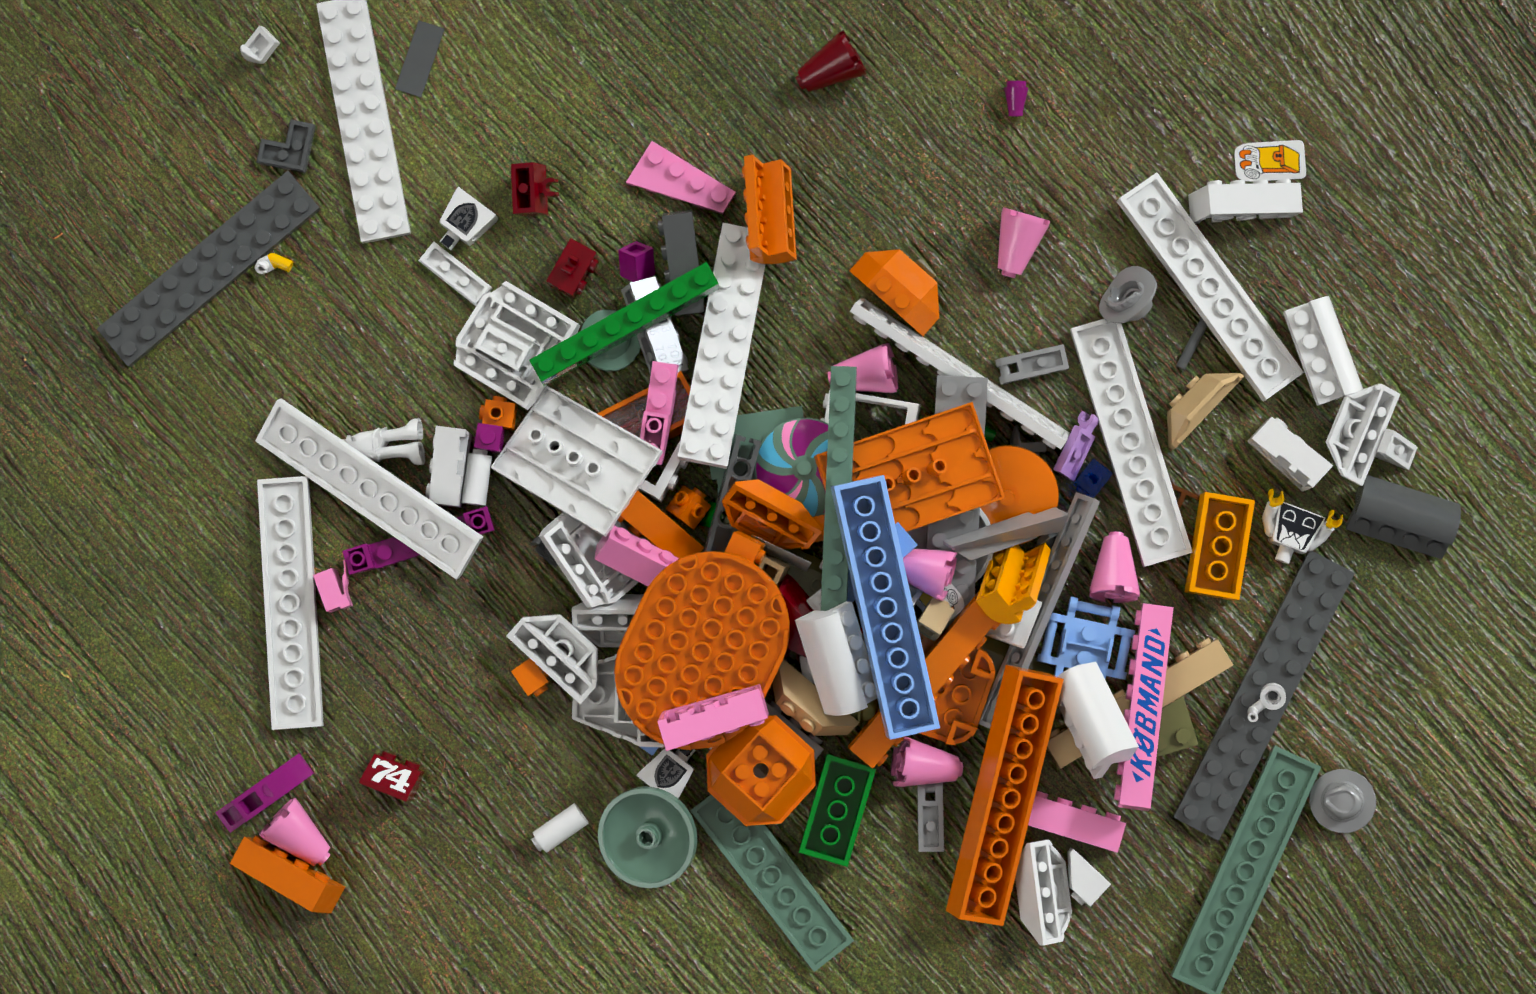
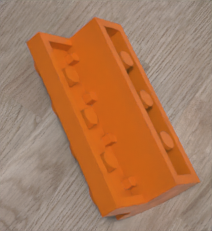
M754 155L744 156L742 174L745 179L746 189L743 191V196L747 203L745 222L748 226V235L746 236V244L750 250V260L760 264H779L797 260L791 168L782 159L762 163Z

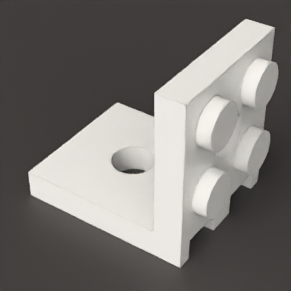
M680 441L657 484L653 485L644 480L638 491L661 503L669 490L674 491L680 479L677 475L680 468L685 469L689 461L677 459Z

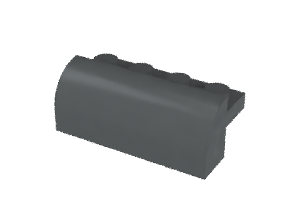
M1367 475L1363 486H1358L1356 490L1355 506L1346 523V530L1442 559L1448 546L1453 545L1461 519V506L1456 502Z

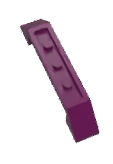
M487 506L463 513V516L457 517L458 520L482 536L494 531ZM395 537L373 544L366 543L342 551L349 575L383 568L421 556Z

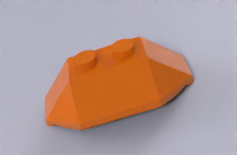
M900 249L865 252L849 270L921 336H924L939 319L937 282Z
M759 479L735 482L722 499L723 507L732 527L749 536L754 535L782 549L800 547L801 549H809L822 532L820 525L801 502Z

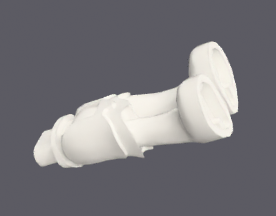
M420 418L410 420L404 427L387 430V427L377 428L353 436L347 435L346 439H341L374 462H380L383 459L408 458L414 465L425 464V451L421 442L386 447L389 441L422 440L423 426Z

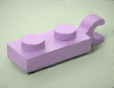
M1084 411L1079 414V426L1074 425L1053 469L1072 481H1075L1095 439L1092 432L1099 423L1097 416L1094 414L1090 416Z

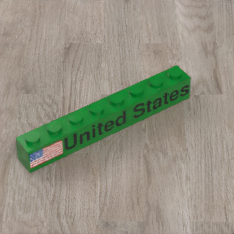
M705 262L529 359L541 383L545 386L717 291L719 283L708 263Z

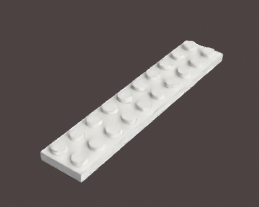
M332 0L316 3L361 242L364 244L411 234L367 0Z
M1155 173L1117 200L1119 206L1263 402L1304 373L1158 173Z
M723 223L713 269V274L719 283V289L708 295L677 455L679 460L727 469L765 269V264L750 260V250L746 244L748 228Z
M863 297L850 310L854 314L853 318L863 325L870 324L875 328L874 332L885 339L890 337L896 341L895 345L902 351H911L916 354V359L926 366L931 364L937 368L939 375L985 378ZM988 380L986 406L992 407L994 405L1001 410L1000 414L1010 421L1015 419L1021 423V428L1031 435L1036 433L1041 436L1043 443L1053 449L1056 447L1062 449L1068 439V431Z
M1101 319L1071 328V336L1096 416L1099 419V426L1143 567L1193 553L1122 324Z
M282 398L278 399L255 440L257 443L456 580L461 577L482 541V535Z
M307 476L257 480L271 727L272 730L324 726L316 588L313 577L315 571L309 478Z

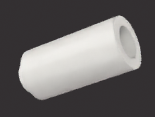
M473 449L472 453H467L461 503L486 506L492 456L487 455L488 451Z
M573 803L533 831L534 838L531 840L539 851L544 850L547 853L589 823L579 807Z

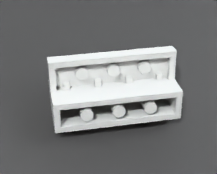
M1329 296L1312 300L1283 312L1317 406L1344 398L1348 394L1363 389Z
M846 601L828 611L814 610L795 620L824 714L841 716L855 713L867 708V703L877 699L866 645L852 602Z
M1096 662L1074 666L1057 676L1064 679L1057 706L1064 717L1066 726L1070 729L1076 747L1079 748L1085 760L1087 769L1090 770L1093 779L1104 776L1111 764L1130 760L1139 746Z

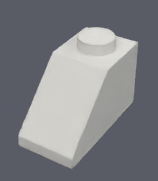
M1070 848L1067 851L1069 888L1074 891L1071 896L1081 906L1086 903L1091 907L1111 884L1073 848Z

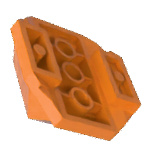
M777 715L768 716V718L764 719L765 722L752 727L748 725L741 733L725 743L713 747L706 754L708 792L745 826L781 824L816 786L814 749ZM763 763L768 767V774L763 778L755 776L753 772L755 765Z

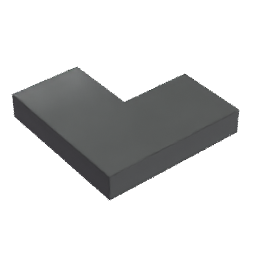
M290 119L286 142L281 143L261 139L256 163L306 173L316 125Z

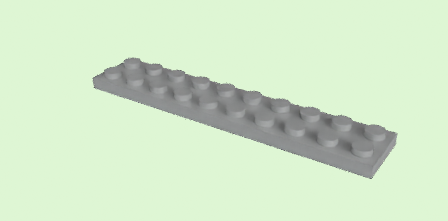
M937 375L935 414L973 402L983 434H985L988 378ZM980 507L929 524L927 549L954 551L945 546L943 541L979 529ZM957 553L955 556L957 563L951 583L962 596L965 608L975 596L977 559L969 560ZM957 614L953 619H951V620L947 623V625L945 626V628H948L949 625L955 620V618H956L959 614Z

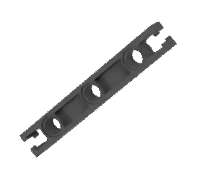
M734 435L728 466L724 472L703 552H725L733 532L738 531L730 523L721 522V513L725 511L722 499L735 482L751 480L761 441L750 438L749 442L753 446L749 457L744 458L738 456L740 441L745 442L746 437ZM739 461L746 464V471L741 475H736L733 471L734 465Z

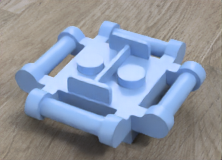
M1071 596L1066 616L1057 613L1051 614L1046 626L1041 654H1038L1037 661L1055 665V676L1063 673L1064 668L1070 669L1077 665L1096 662L1105 679L1108 676L1126 680L1127 672H1125L1131 639L1133 634L1135 635V630L1116 627L1120 607L1114 605L1106 607L1078 601V598ZM1077 610L1109 617L1108 625L1074 618L1075 612ZM1057 623H1063L1057 656L1052 657L1051 652ZM1114 635H1120L1122 637L1115 670L1108 669Z

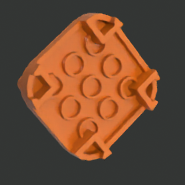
M919 632L925 655L935 642ZM974 648L968 655L971 659L962 669L958 667L952 674L954 679L945 689L941 687L935 694L938 696L935 701V707L940 728L919 734L946 742L949 745L965 742L974 736L995 679L993 659L987 651L982 648L978 650Z

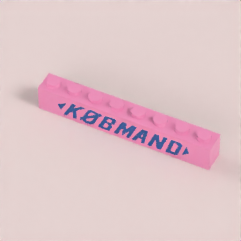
M1143 603L1141 610H1136L1134 625H1139L1138 635L1133 634L1131 648L1136 650L1135 660L1130 659L1129 674L1133 675L1132 685L1127 684L1126 699L1130 700L1129 709L1124 710L1123 716L1139 747L1130 760L1118 762L1117 775H1121L1120 785H1115L1114 800H1118V807L1141 811H1149L1151 809L1174 607Z

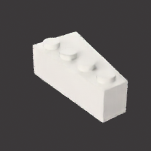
M1290 179L1277 180L1276 183H1268V180L1253 181V184H1245V180L1231 181L1230 184H1222V181L1215 180L1207 182L1206 186L1188 195L1190 218L1195 224H1199L1200 221L1206 218H1211V222L1214 223L1233 219V216H1236L1237 221L1254 219L1256 215H1259V219L1294 217L1303 212L1301 184L1291 183Z

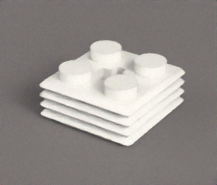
M1037 600L1035 606L1027 611H1023L1021 622L1015 624L1001 623L995 630L990 629L986 636L1024 649L1042 602Z

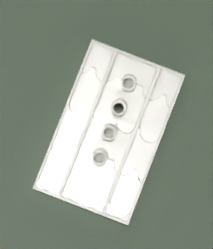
M546 386L492 464L491 469L606 537L622 512L629 505L637 490L644 483L647 475L657 464L663 451ZM555 446H559L557 450L553 451Z

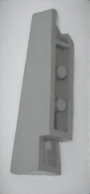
M1056 507L1036 514L1027 512L945 540L943 543L965 558L974 560L1035 539L1037 536L1059 533L1062 531L1069 514Z

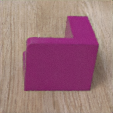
M635 241L618 250L621 277L635 282L655 275L654 250L652 247Z

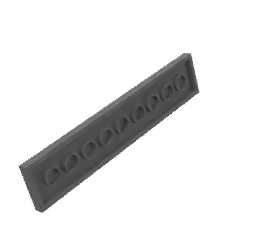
M289 171L285 172L100 325L97 330L128 367H132L254 266L257 260L266 256L321 210L320 207Z

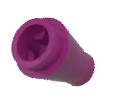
M1006 81L1004 91L1008 116L1022 117L1028 93L1026 81Z

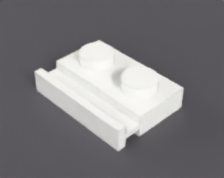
M491 316L490 321L485 326L474 347L519 372L536 339Z

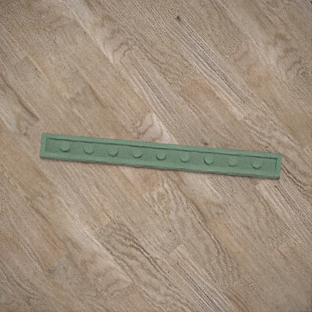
M831 366L820 611H828L847 601L849 568L830 486L852 482L857 367Z

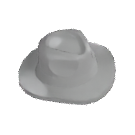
M1131 266L1119 272L1101 298L1099 311L1103 318L1112 323H1125L1143 318L1153 306L1152 299L1157 289V282L1154 276L1148 270L1139 266Z
M1337 769L1325 773L1314 783L1309 795V803L1315 819L1323 827L1337 833H1351L1363 828L1372 819L1376 809V795L1372 785L1364 776L1348 769Z

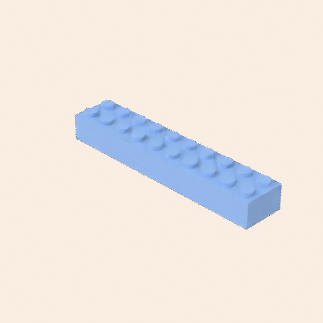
M879 475L830 486L885 735L891 740L939 729V720L885 476Z

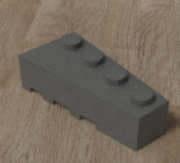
M692 210L663 213L662 220L658 221L659 235L665 236L666 244L661 246L663 261L668 260L669 270L664 271L666 284L699 266ZM703 298L675 313V316L705 312Z

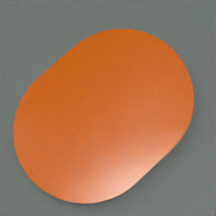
M718 551L699 552L682 557L665 567L652 580L621 641L614 669L619 701L633 721V724L641 732L664 745L657 722L663 711L758 684L761 685L765 699L785 656L790 634L787 606L775 582L764 570L751 561L738 555ZM748 725L740 727L738 731L732 733L723 732L715 735L713 738L699 740L676 749L691 750L715 747L735 737Z

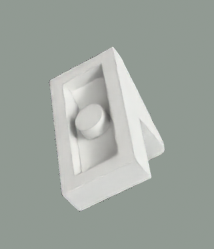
M1385 429L1375 457L1409 470L1418 447L1396 431Z

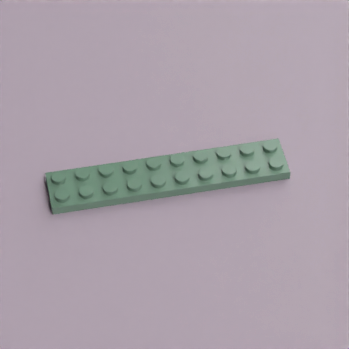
M1273 745L1173 968L1171 977L1208 994L1221 993L1321 766Z

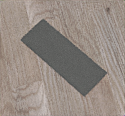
M418 21L395 87L396 90L418 97L422 96L445 30L444 28Z

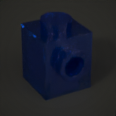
M1093 458L1072 484L1076 486L1075 491L1077 493L1094 498L1113 473Z

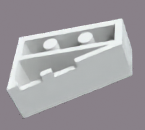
M1270 417L1247 442L1302 492L1313 488L1333 465L1309 447L1302 438L1289 431L1287 425L1282 420Z
M436 426L433 458H431L429 467L431 483L427 484L426 498H429L436 505L462 508L461 498L465 467L472 434L466 429Z

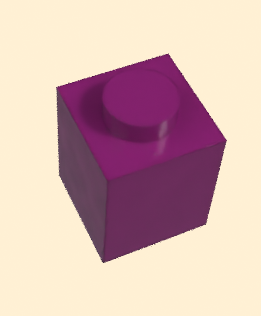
M478 423L474 448L501 453L506 429L503 426Z

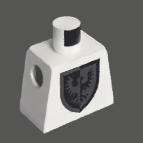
M458 187L440 219V224L448 230L440 240V243L449 250H452L459 240L471 246L498 221V217Z
M664 749L636 776L650 787L663 789L679 799L695 769L687 761L696 750L677 749L676 752H673L672 750L666 751Z

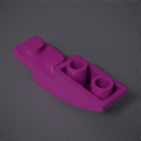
M298 753L215 813L231 833L306 780L314 772L301 754Z

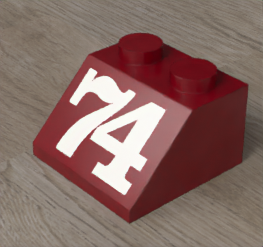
M384 750L382 754L375 753L359 783L405 802L413 800L425 772L419 769L420 764L410 760H406L405 763L397 761V755Z

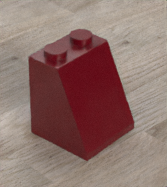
M786 574L779 590L785 600L790 621L787 648L806 657L795 620L814 610L806 601L810 598L791 575Z

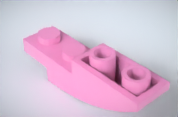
M653 361L640 438L663 451L657 462L658 465H662L673 416L679 365Z

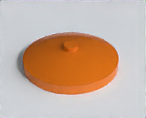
M1013 445L997 446L989 449L1005 496L1003 500L980 507L991 525L1027 512L1036 514L1054 507L1057 508L1059 500L1057 480L1050 466L1039 455L1026 448Z

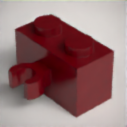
M535 162L511 164L513 214L525 217L548 215L547 196L557 197L559 192L550 191V185L558 183V179L547 178L546 165Z
M570 238L546 282L549 286L575 299L577 294L581 295L587 285L585 279L589 272L593 274L599 264L597 252Z

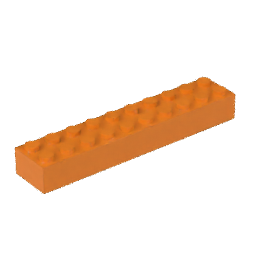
M1005 665L946 911L958 919L999 926L1004 925L1064 680L1050 673Z

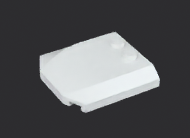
M505 281L498 289L482 296L456 338L457 351L454 366L528 410L546 387V385L543 386L529 359L577 334L580 325ZM491 316L536 339L519 372L474 347L485 326L490 321Z
M562 512L542 529L539 538L587 608L617 602L638 581L595 560L596 545L603 535ZM616 521L615 526L624 528L632 534L628 530L630 525L626 521L622 523Z

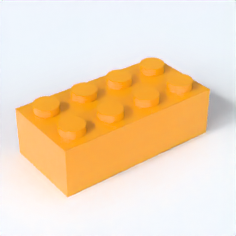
M1209 492L1200 494L1191 547L1193 553L1190 554L1185 593L1232 601L1240 599L1255 500Z

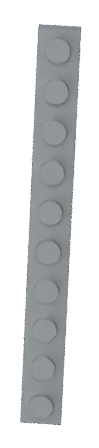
M1075 493L1067 512L1069 517L1062 531L1058 533L1050 551L1037 598L1038 601L1042 602L1026 646L1022 649L1010 644L988 695L979 721L980 725L990 729L1005 665L1029 668L1100 501Z

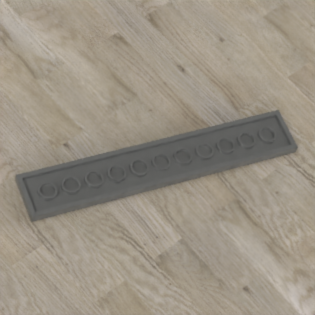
M1307 551L1172 817L1219 841L1355 574L1354 572L1314 551ZM1269 683L1281 685L1286 693L1284 705L1276 710L1265 708L1258 713V720L1256 722H1250L1247 710L1260 700L1261 689ZM1275 691L1268 693V697L1271 699H1275L1278 696Z

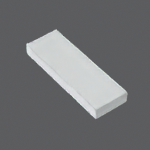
M435 242L430 245L418 260L475 306H477L483 295L492 290L489 284Z

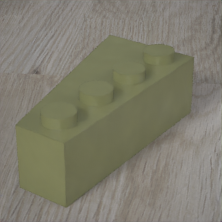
M1184 696L1162 708L1157 757L1199 745ZM1118 763L1111 764L1106 773L1117 770Z

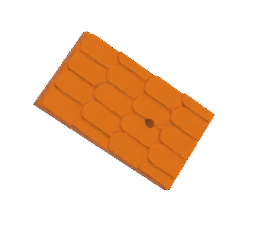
M973 402L854 442L852 481L884 475L895 524L899 522L906 532L1005 499ZM827 451L814 456L825 491Z

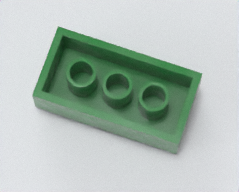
M826 754L798 850L799 853L848 867L876 768L872 769L868 765Z

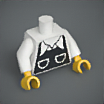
M1273 489L1268 491L1269 501L1262 515V522L1265 534L1269 537L1268 541L1279 546L1275 560L1289 564L1293 552L1304 554L1307 551H1313L1327 540L1334 531V528L1342 524L1343 515L1338 520L1331 518L1335 510L1329 511L1327 521H1325L1323 516L1285 503L1283 491H1281L1280 496L1277 498L1273 497Z

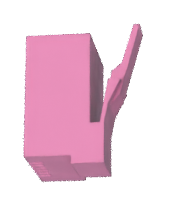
M345 559L343 560L344 574L342 581L338 570L334 568L313 575L326 612L332 613L353 606L348 592L349 579Z

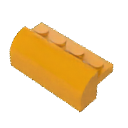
M1046 543L1027 552H1024L1019 545H1015L993 553L992 559L988 562L976 600L989 618L1002 624H1015L1021 622L1023 611H1027L1035 606L1051 551Z

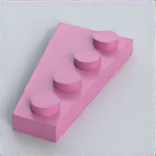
M651 141L626 181L627 185L637 186L646 189V191L659 193L722 215L736 195V192L653 141Z

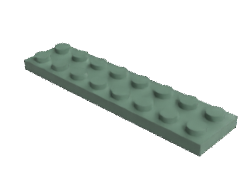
M709 795L690 810L814 972L854 941L766 825L745 826L712 795Z

